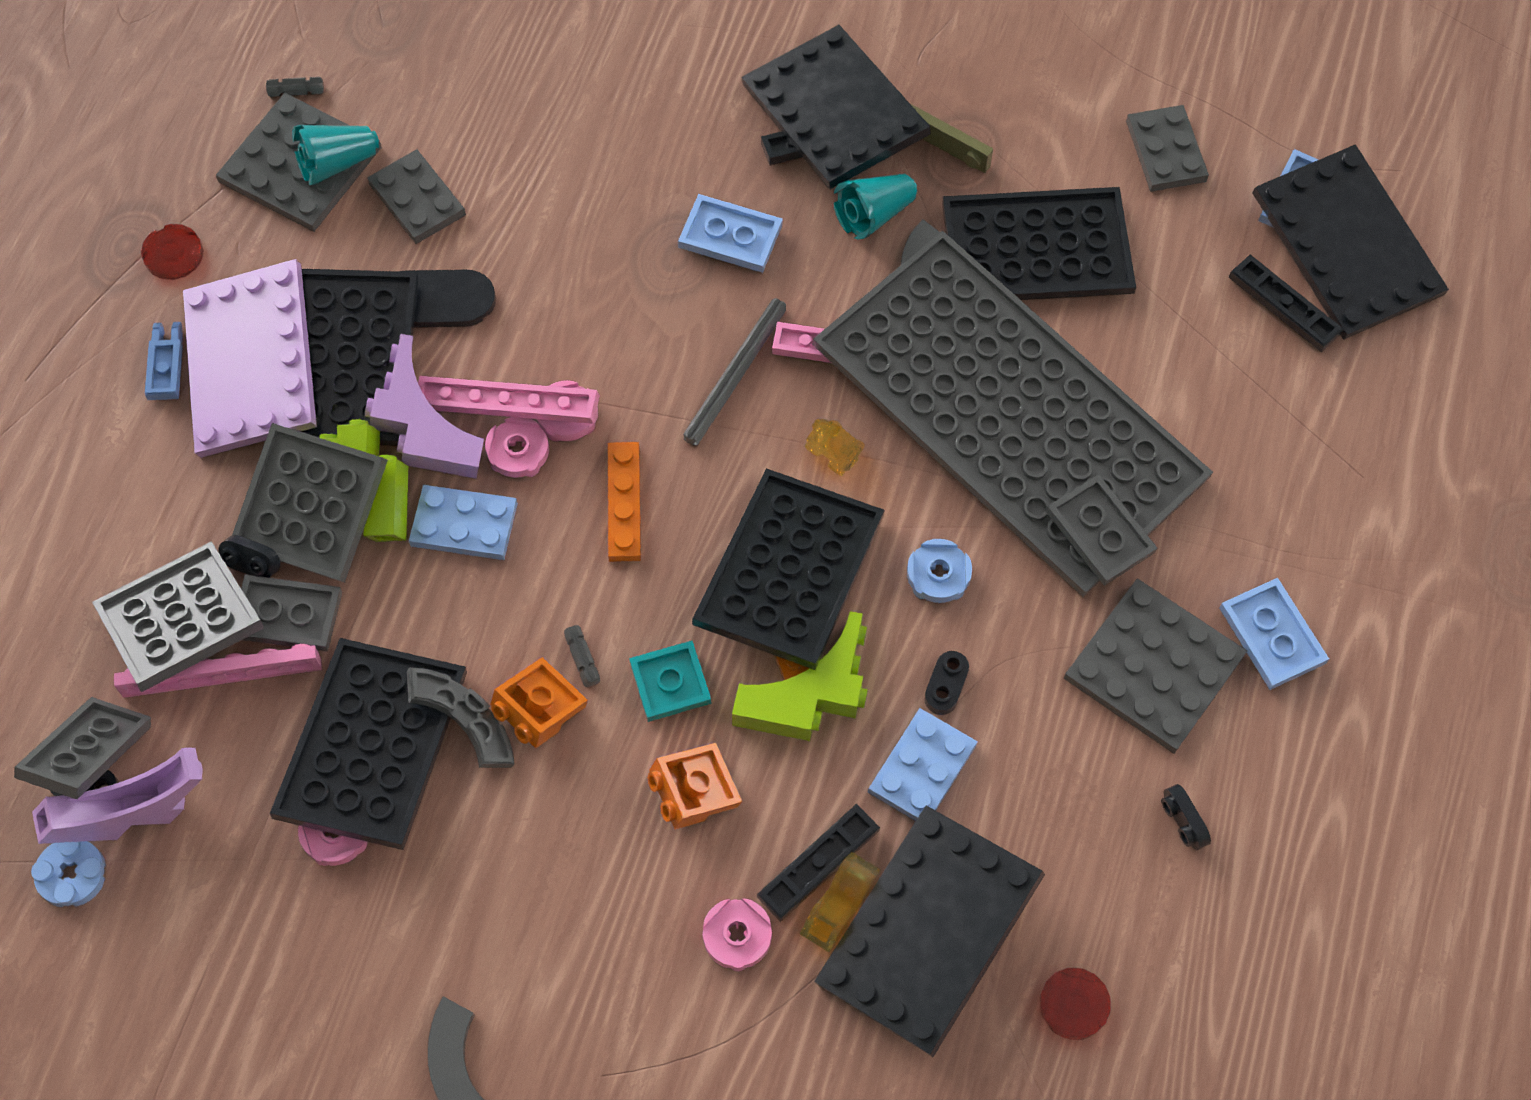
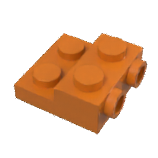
M542 657L495 688L490 705L492 713L500 722L506 720L514 727L515 736L521 743L527 744L529 742L534 748H537L559 733L562 724L583 710L588 700Z
M716 743L659 757L649 769L647 777L649 787L653 792H659L662 799L660 806L662 817L666 822L671 821L675 830L704 822L709 815L738 808L742 803Z

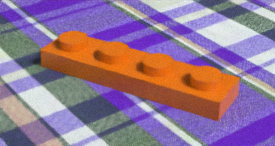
M639 442L608 443L609 562L641 561Z

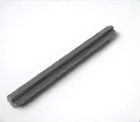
M777 298L771 300L685 430L683 436L687 443L693 446L699 444L776 327L777 322L786 311V303L784 301H780Z

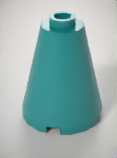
M297 125L292 129L293 142H299L298 151H295L296 160L304 180L309 181L308 185H315L374 156L376 149L379 148L377 133L371 131L368 126Z
M907 174L844 181L838 184L834 190V194L838 193V201L834 202L837 219L847 233L853 232L857 235L854 237L855 239L867 238L916 199V182Z

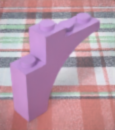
M400 334L399 344H392L389 362L394 363L393 373L387 372L384 388H376L374 399L368 398L365 416L370 417V425L380 431L400 434L397 452L402 453V462L404 464L477 479L484 438L476 437L455 427L431 406L422 393L414 373L412 363L413 336Z
M182 748L167 761L145 773L110 786L86 791L78 799L64 795L45 797L32 811L38 844L117 840L131 825L170 824L184 810L185 796L202 780L203 769L201 762L198 761L196 749Z

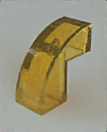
M851 852L841 863L829 889L811 909L800 934L830 952L857 913L881 870Z

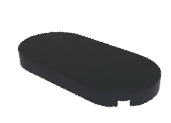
M468 269L402 271L417 272L419 277L414 328L469 327L482 322V318L486 317L487 314L490 315L494 310L496 295L493 284L488 277L478 271Z

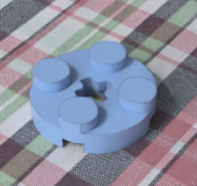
M932 539L921 544V547L910 555L907 565V579L913 588L915 596L919 599H926L935 603H945L961 598L969 586L972 575V563L967 553L965 552L964 554L962 550L957 548V544L945 539ZM936 565H942V569L948 571V574H943V577H937L935 574H932L931 570H935Z
M89 841L52 843L40 854L37 862L32 866L31 874L38 893L49 903L57 907L71 905L76 907L89 902L99 893L105 880L103 875L106 864L101 852ZM77 865L74 870L77 874L76 877L73 879L66 877L62 880L63 870L67 866Z

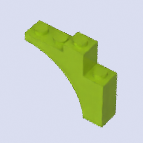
M350 420L347 425H337V435L321 434L320 438L388 460L364 527L363 536L375 542L406 541L409 466L397 460V456L379 455L380 431L369 425V422L366 420Z
M850 611L841 636L832 649L819 661L815 670L809 668L797 676L770 684L745 685L739 683L732 711V726L810 741L812 731H819L822 712L856 719L858 707H865L868 689L862 688L863 676L858 675L861 656L855 655L857 645L864 646L867 626H862L863 614Z

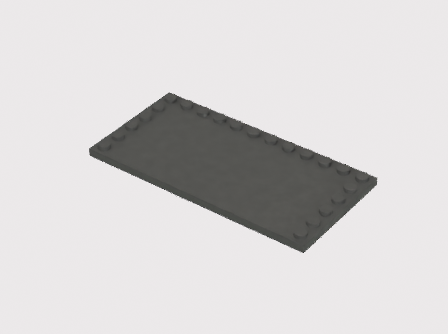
M944 231L936 235L813 339L812 345L1082 597L1095 587L1100 580L1047 514L1046 509L1048 505L1099 474L1149 536L1213 474L1211 469Z

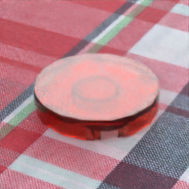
M168 224L163 226L164 229L159 231L155 229L149 233L143 241L141 255L146 268L152 275L161 279L175 280L186 277L195 271L201 263L204 251L201 240L193 229L182 224Z
M1066 968L1054 973L1046 981L1040 994V1012L1043 1019H1045L1049 1028L1055 1034L1070 1040H1083L1096 1034L1106 1024L1111 1011L1110 995L1105 984L1094 973L1083 968Z

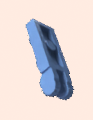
M173 322L171 340H164L165 332L162 323H154L152 339L149 341L145 396L147 400L179 399L183 352L182 323Z

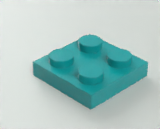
M693 640L629 658L648 722L712 704Z

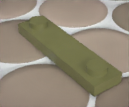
M912 105L930 125L931 134L923 138V140L960 159L969 167L986 173L991 166L992 147Z

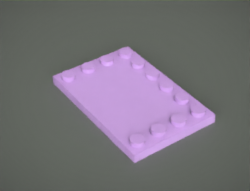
M294 259L183 290L195 454L202 458L266 441L272 423L299 432L317 427L301 264Z

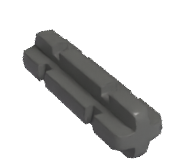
M319 76L310 77V80H306V77L284 78L282 82H279V79H269L266 81V91L270 97L281 96L280 93H287L291 96L308 95V92H311V94H322L324 92V82L322 77Z
M574 625L564 630L567 644L570 645V651L578 672H580L583 685L585 687L597 685L600 682V675L595 667L587 642L584 640L581 627Z

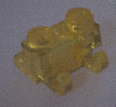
M816 419L811 426L813 430L806 438L805 448L816 456L823 454L830 460L828 467L836 474L843 476L859 460L858 456L864 449L865 444L847 432L838 421Z

